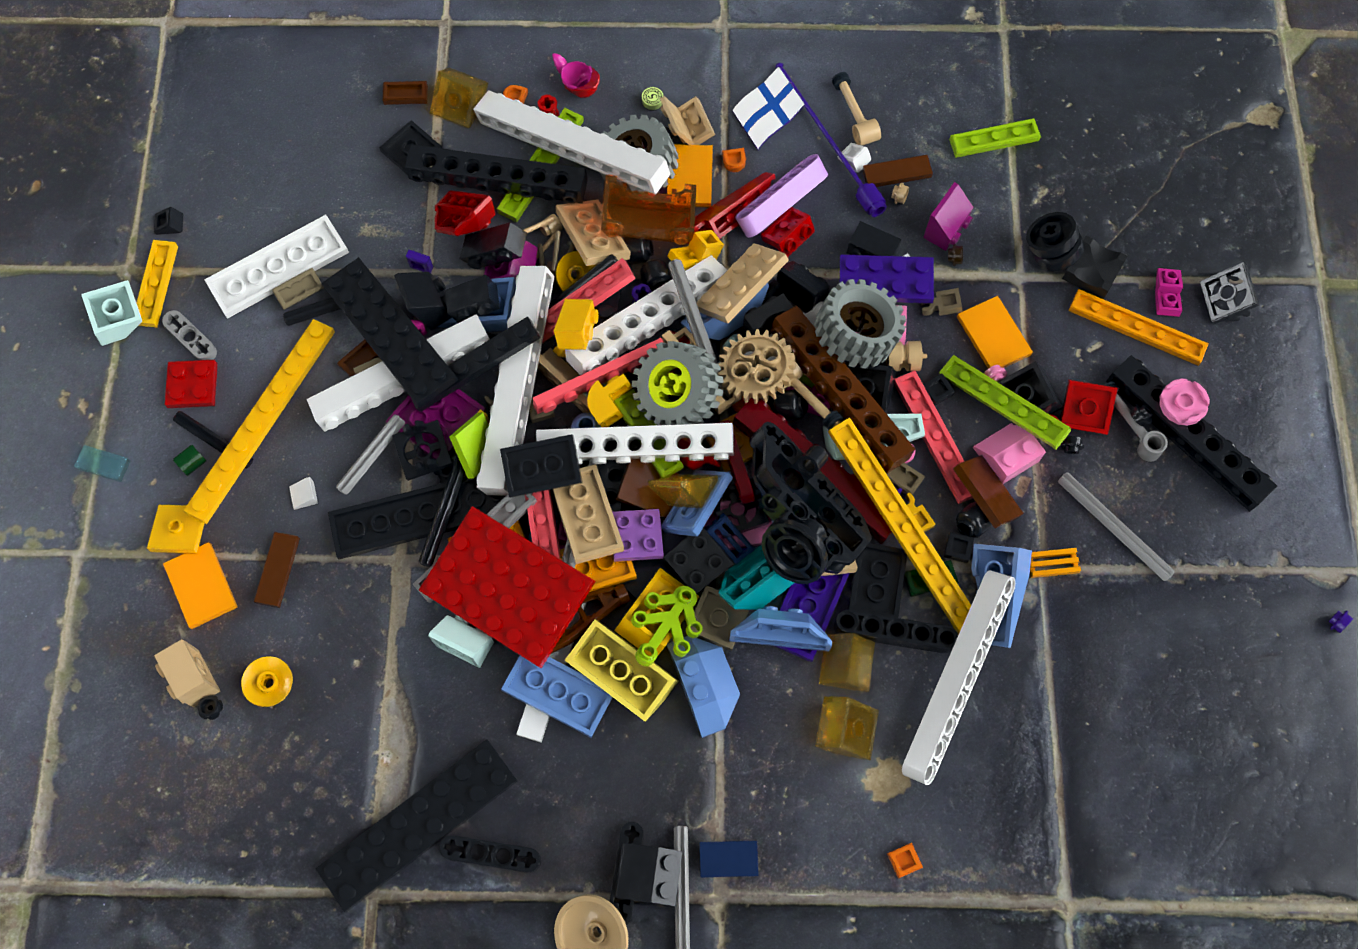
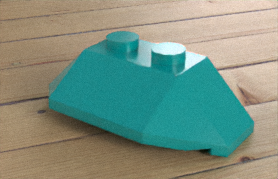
M760 545L738 564H735L725 572L719 595L734 609L757 610L762 609L793 585L794 582L784 579L771 568L764 557Z

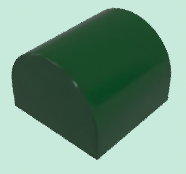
M190 445L173 458V461L187 476L207 461L193 445Z

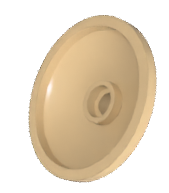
M586 894L571 899L561 908L555 921L554 937L557 949H628V931L622 915L612 903L600 896ZM597 927L600 928L602 934L598 932Z

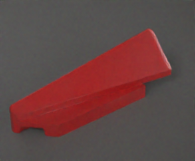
M767 172L761 174L676 228V231L688 244L694 232L712 230L721 239L739 225L736 215L770 187L771 181L775 180V174Z

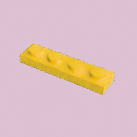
M153 240L136 302L142 318V322L138 326L158 327L178 249L176 242Z

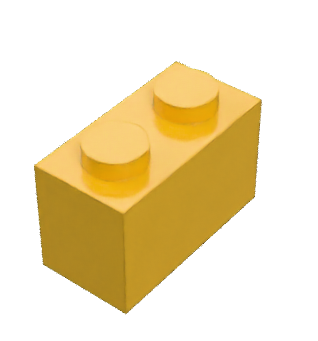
M592 299L564 300L554 328L558 349L586 350L589 340L593 338L594 324L598 322V310L594 308Z

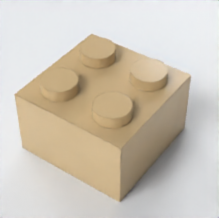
M183 639L154 655L158 662L155 665L156 670L162 678L165 677L169 685L166 688L174 700L178 699L182 704L186 703L195 707L202 698L221 692L200 651Z

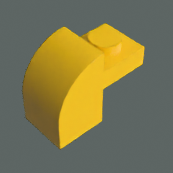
M712 230L694 232L687 247L670 249L667 256L671 261L674 259L681 260L684 270H688L710 255L717 260L724 244Z
M624 374L612 377L605 387L597 380L589 390L587 397L588 408L601 427H609L623 417L614 400L633 388Z

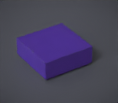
M409 249L406 258L410 268L431 273L433 264L430 256Z

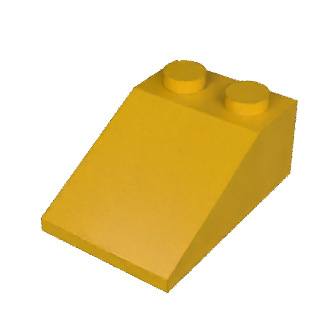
M660 568L614 631L637 648L642 644L649 643L661 623L648 624L642 628H637L631 622L632 616L639 610L647 614L670 611L674 605H660L656 609H648L644 604V599L650 592H655L659 596L673 594L676 588L685 585ZM682 594V597L684 599L689 600V598L686 595ZM649 598L651 603H656L655 599ZM683 610L678 616L680 625L685 619ZM636 617L639 622H644L642 617ZM671 630L668 631L656 649L658 655L672 638ZM644 650L646 655H652L650 651Z

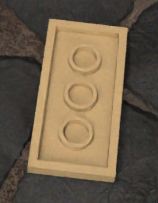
M598 199L583 201V204L567 203L556 205L555 213L586 266L597 265L610 254L616 256L618 261L622 258L624 260L630 259V250Z
M754 243L696 302L699 312L729 323L789 261L787 255Z
M596 464L580 468L582 484L552 489L576 564L624 551V545Z

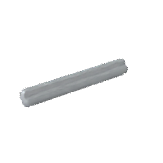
M398 415L391 417L336 485V488L341 493L347 495L391 442L393 439L392 435L397 434L404 426L405 421Z

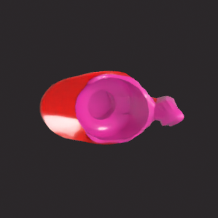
M552 54L555 67L561 74L562 82L569 92L580 98H587L595 93L599 85L600 76L594 68L579 61L567 63L566 59L561 55Z

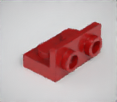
M790 207L761 234L764 242L777 248L779 252L785 253L788 258L815 232L810 215Z

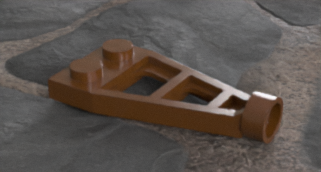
M621 583L615 587L611 586L589 592L583 603L597 599L600 601L602 608L594 614L587 616L581 604L577 611L580 616L579 621L571 628L565 630L551 654L573 643L586 632L594 620H602L618 606L629 602L630 597L625 586Z

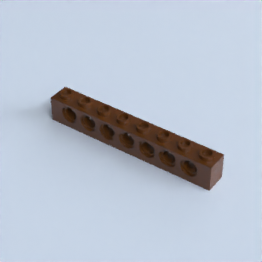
M798 306L775 317L770 329L772 336L777 333L778 341L785 338L786 345L791 346V353H794L795 356L794 361L799 365L802 373L812 381L817 392L825 397L831 409L837 411L844 418L843 421L850 417L886 474L908 461L916 449L846 364L837 361L839 356L835 353L830 356L827 353L829 347L827 345L824 347L820 345L819 341L822 336L816 337V328Z

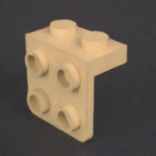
M665 96L660 98L662 103L661 111L670 120V124H668L669 129L674 136L678 135L684 144L700 145L715 135L703 106L696 96L678 108Z

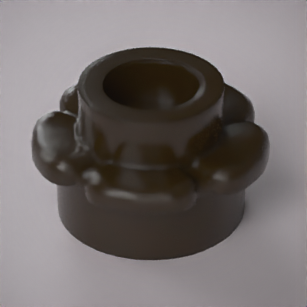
M954 244L953 248L948 249V262H952L953 266L963 263V246H956Z

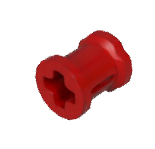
M551 95L541 96L538 100L539 110L545 113H552L558 117L559 112L556 98Z

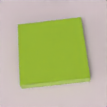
M483 412L476 413L449 436L468 479L475 478L481 469V453L485 448L486 429L489 427Z

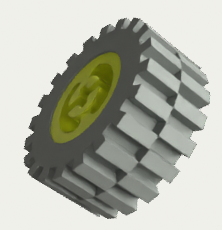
M676 341L661 342L656 344L657 349H648L646 352L649 357L641 356L638 362L642 364V367L635 368L633 373L638 375L637 381H632V387L637 388L638 391L633 393L634 400L641 401L637 405L639 411L647 412L644 417L648 420H653L654 424L704 423L702 418H710L713 415L710 409L718 408L720 402L716 401V397L723 395V390L718 389V383H724L723 376H717L716 372L721 371L719 364L711 363L715 360L712 354L705 353L707 350L702 347ZM675 368H679L682 371V374H674L669 372ZM668 395L681 396V398L672 402Z

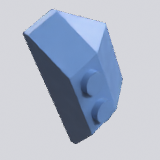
M767 283L729 323L700 313L709 339L720 341L743 326L745 313L753 307L758 308L762 305L769 284ZM685 317L681 321V325L686 327L692 334L687 317Z
M764 606L763 609H757L731 630L729 640L732 642L830 651L832 647V640L809 614L803 613L800 609H788V612L778 611V608L773 606Z
M686 636L684 640L690 644V651L686 656L679 657L674 653V641L667 643L666 646L700 735L703 738L726 729L740 692L722 647L698 638ZM678 645L681 651H685L682 645Z

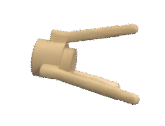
M555 214L523 229L528 234L540 228L546 237L548 235L551 236L542 246L543 253L555 240L556 231L563 229L561 221Z

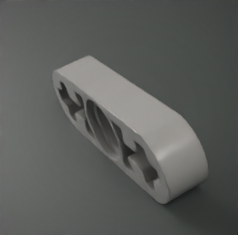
M172 310L163 316L162 323L165 328L198 360L215 359L217 355L215 346L179 311ZM175 319L182 327L178 329L171 321ZM188 332H195V338L192 341H184V336ZM201 344L209 352L204 354L197 346Z

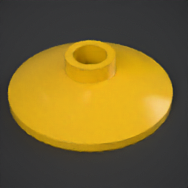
M578 251L565 254L556 266L555 276L558 286L564 292L596 265L586 266ZM573 270L577 272L575 279L571 275Z
M271 656L259 658L253 661L243 673L241 681L243 694L254 705L260 707L274 706L283 701L289 694L293 683L292 672L289 666L279 658ZM269 679H273V685L267 688L266 682Z

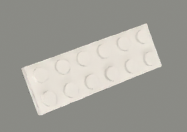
M324 215L204 280L228 319L274 294L273 288L311 268L316 271L348 254L349 251L327 215Z

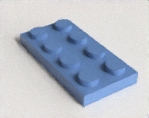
M520 655L501 688V691L590 738H592L613 698L583 674L551 657H548L543 667L540 668Z

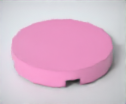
M1181 378L1173 380L1165 386L1160 395L1159 405L1162 413L1170 421L1178 425L1188 426L1196 424L1206 415L1210 399L1206 390L1199 383Z

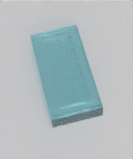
M84 445L74 467L78 470L121 482L131 461L126 457Z

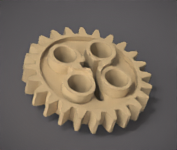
M756 329L755 335H751L749 330L746 331V337L744 338L737 334V342L730 339L731 348L723 347L725 354L719 355L721 363H718L721 368L718 375L723 376L724 383H722L723 388L727 387L728 394L730 395L735 392L736 400L743 396L745 403L750 398H753L755 404L758 403L759 398H762L767 403V396L769 395L776 399L775 392L777 391L784 394L783 385L791 386L789 378L795 377L793 370L796 369V364L793 362L795 360L794 353H791V346L786 345L785 338L778 341L777 333L770 337L768 330L763 335H760L759 329ZM749 351L754 352L751 355H744L746 352ZM771 356L777 357L772 361L767 360ZM741 372H746L744 376H737ZM764 377L770 378L768 381L765 382L760 381V379Z

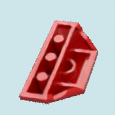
M450 190L435 205L434 229L438 233L459 236L487 228L491 223V219L496 215L492 198L489 195Z

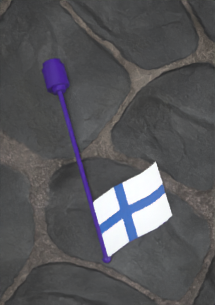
M777 63L776 70L766 81L746 95L733 109V114L757 150L759 151L768 138L787 125L805 107L859 185L856 198L865 212L872 217L881 215L887 208L886 200L875 184H863L784 70L783 63Z

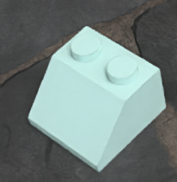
M128 280L81 294L94 334L102 346L125 339L142 322Z
M447 615L430 631L429 638L436 647L480 668L494 643L492 637L478 628L475 629L469 626V622L458 615L455 618Z

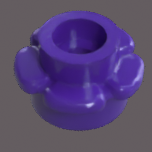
M1347 610L1343 613L1337 611L1329 620L1332 624L1330 629H1335L1341 633L1353 618L1347 614Z

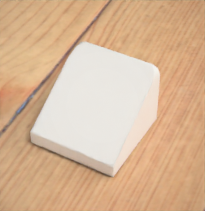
M850 143L841 152L852 169L857 173L862 170L864 165L871 161L870 153L865 146Z
M310 477L289 486L294 510L318 504L314 482Z

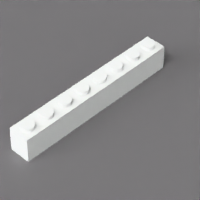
M476 314L426 340L444 362L450 365L490 339ZM380 362L306 400L315 421L325 432L336 428L339 424L349 419L358 417L361 413L371 408L378 407L381 403L393 397L400 396L405 390L385 364Z

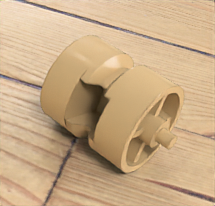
M899 341L885 360V365L892 366L895 371H901L902 368H905L906 371H921L923 358H927V354L922 352L921 341H907L905 345Z

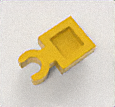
M907 493L905 496L909 502L907 507L925 533L936 524L923 505L916 507L914 505V496L911 493Z

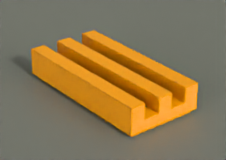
M1077 548L1032 552L1031 578L1080 573L1079 558L1076 556ZM1069 555H1070V558L1054 559V560H1044V561H1033V559L1050 558V557H1060V556H1069ZM1072 564V567L1035 571V567Z

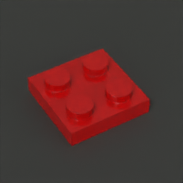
M215 360L168 362L165 406L167 408L215 406L218 363Z
M1068 379L1060 421L1071 429L1108 435L1118 388Z

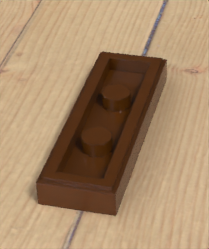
M928 155L864 165L862 168L865 182L868 184L873 183L876 187L932 178L933 175Z
M274 532L254 599L256 604L280 608L300 541L298 536Z

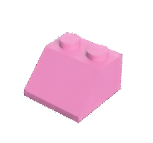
M1012 423L973 447L979 456L983 455L1003 484L1038 463L1046 453L1034 435Z

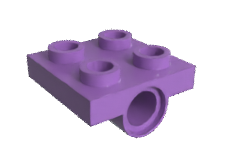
M659 509L612 512L624 545L623 552L613 554L614 562L663 559Z

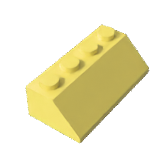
M598 620L592 622L565 659L567 663L645 722L665 701L679 682V680L655 662L650 666L640 665L635 658L637 649Z

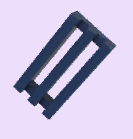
M724 512L718 520L712 521L713 524L711 526L705 527L708 534L735 564H738L755 550L753 545ZM723 523H726L747 547L745 550L722 526ZM717 528L740 553L737 557L714 532Z

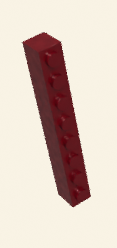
M750 398L735 415L732 423L749 438L765 422L774 423L803 453L811 446L818 445L808 441L806 435L801 430L793 429L788 425L787 420L782 415L773 413L767 403L761 399L755 404L753 398ZM828 457V461L820 469L821 472L856 507L864 517L871 536L882 545L892 533L891 529L856 475L850 474L843 469L844 466L838 460Z

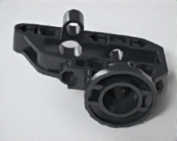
M765 422L749 438V443L753 448L752 478L763 494L762 503L765 507L763 511L774 521L762 536L761 548L764 557L771 568L781 577L798 584L812 583L818 580L824 572L838 574L846 565L852 564L872 540L866 521L856 507L821 472L820 469L828 461V454L824 448L813 445L803 453L774 423ZM816 517L827 527L826 530L818 521L815 520Z

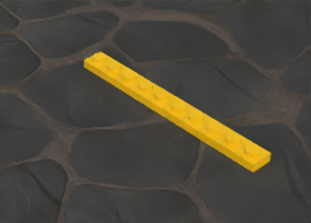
M315 319L312 320L183 510L187 515L205 524L209 522L334 335L335 331L332 327Z
M849 417L828 431L830 437L959 635L970 610V602Z

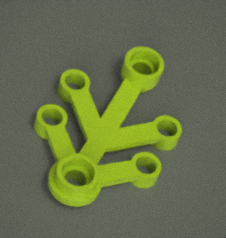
M680 586L676 588L673 594L660 596L655 592H650L644 599V604L648 609H656L660 605H674L672 609L666 612L649 614L641 610L634 613L631 622L637 628H642L648 624L661 623L649 643L642 644L636 651L635 658L640 665L650 666L654 663L658 656L656 649L669 630H671L674 641V653L679 657H684L690 651V644L684 640L678 616L683 610L687 623L686 634L691 638H697L702 632L703 627L695 618L693 607L697 603V595L692 588ZM682 594L686 595L689 598V600L684 599L682 597ZM649 598L655 599L656 603H651ZM636 617H642L644 622H639ZM691 626L695 627L698 632H693ZM678 645H682L685 651H681ZM644 650L650 651L652 655H646Z

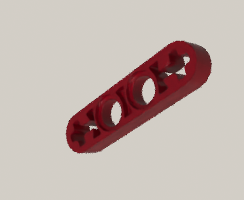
M728 419L717 423H730ZM733 432L734 456H729L727 462L741 504L743 505L755 500Z

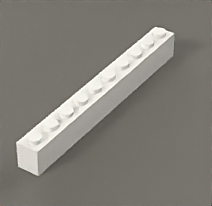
M488 90L473 109L482 125L655 195L670 176L667 161L660 155L655 156L642 148L632 147L624 141H617L604 133L599 134L586 126L581 127L570 120H563L552 113H545L534 106H527L519 100H512L501 93L497 94Z
M520 266L519 275L516 277V290L511 301L512 311L507 321V327L513 326L528 316L535 326L540 339L499 363V377L494 387V402L490 408L491 418L489 427L486 429L485 448L481 453L482 464L477 475V488L486 495L506 496L508 494L500 449L521 445L524 442L555 277L546 266Z

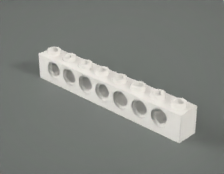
M712 255L685 271L696 302L727 271ZM670 280L593 328V338L589 340L586 350L565 349L566 361L582 375L618 358L619 355L627 350H632L641 341L651 338L657 331L663 327L670 326L674 320L685 315L674 280Z
M732 423L536 430V441L573 434L579 465H582V461L592 460V464H606L607 460H616V463H631V459H640L643 463L655 462V458H665L666 462L680 461V457H689L690 461H703L704 457L714 456V460H728L729 456H734ZM706 437H712L715 439V444L711 448H704L702 441ZM635 439L641 440L640 449L631 451L629 448L631 441ZM657 439L666 440V446L662 450L654 449L653 445ZM680 439H690V446L687 449L678 448ZM615 440L617 442L616 449L612 452H607L605 449L607 442ZM586 441H591L593 443L591 451L587 453L582 452V444Z

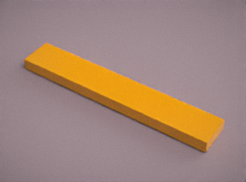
M1080 289L1077 290L1068 310L1197 366L1202 362L1209 344Z

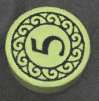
M656 87L645 89L642 93L643 106L649 110L659 109L662 106L660 100L663 97L662 91Z

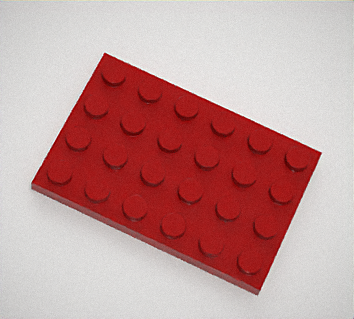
M472 506L419 588V591L542 668L596 581Z

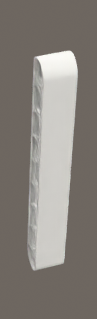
M991 570L987 571L984 575L902 766V774L925 785H929L934 780L1013 595L1016 584L1014 577Z

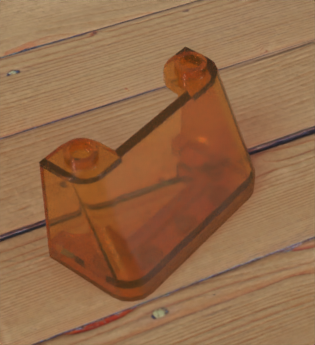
M605 174L602 193L601 231L609 237L621 236L675 242L676 244L684 245L691 241L694 235L696 185L685 184L684 190L681 192H677V189H672L671 195L656 193L655 195L650 192L627 190V183H623L621 186L617 183V176Z

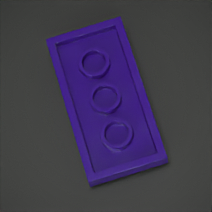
M840 255L839 283L843 281L846 284L847 280L854 279L855 284H857L858 280L862 279L865 280L866 285H870L871 282L876 283V288L880 291L884 287L888 290L886 295L889 298L894 295L897 302L933 303L934 257Z
M849 573L820 576L818 580L809 584L794 583L789 587L779 611L788 612V609H800L803 613L809 614L825 632ZM775 646L810 662L813 661L817 650Z

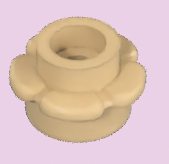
M904 183L894 186L891 198L895 199V204L905 203L909 186H905Z

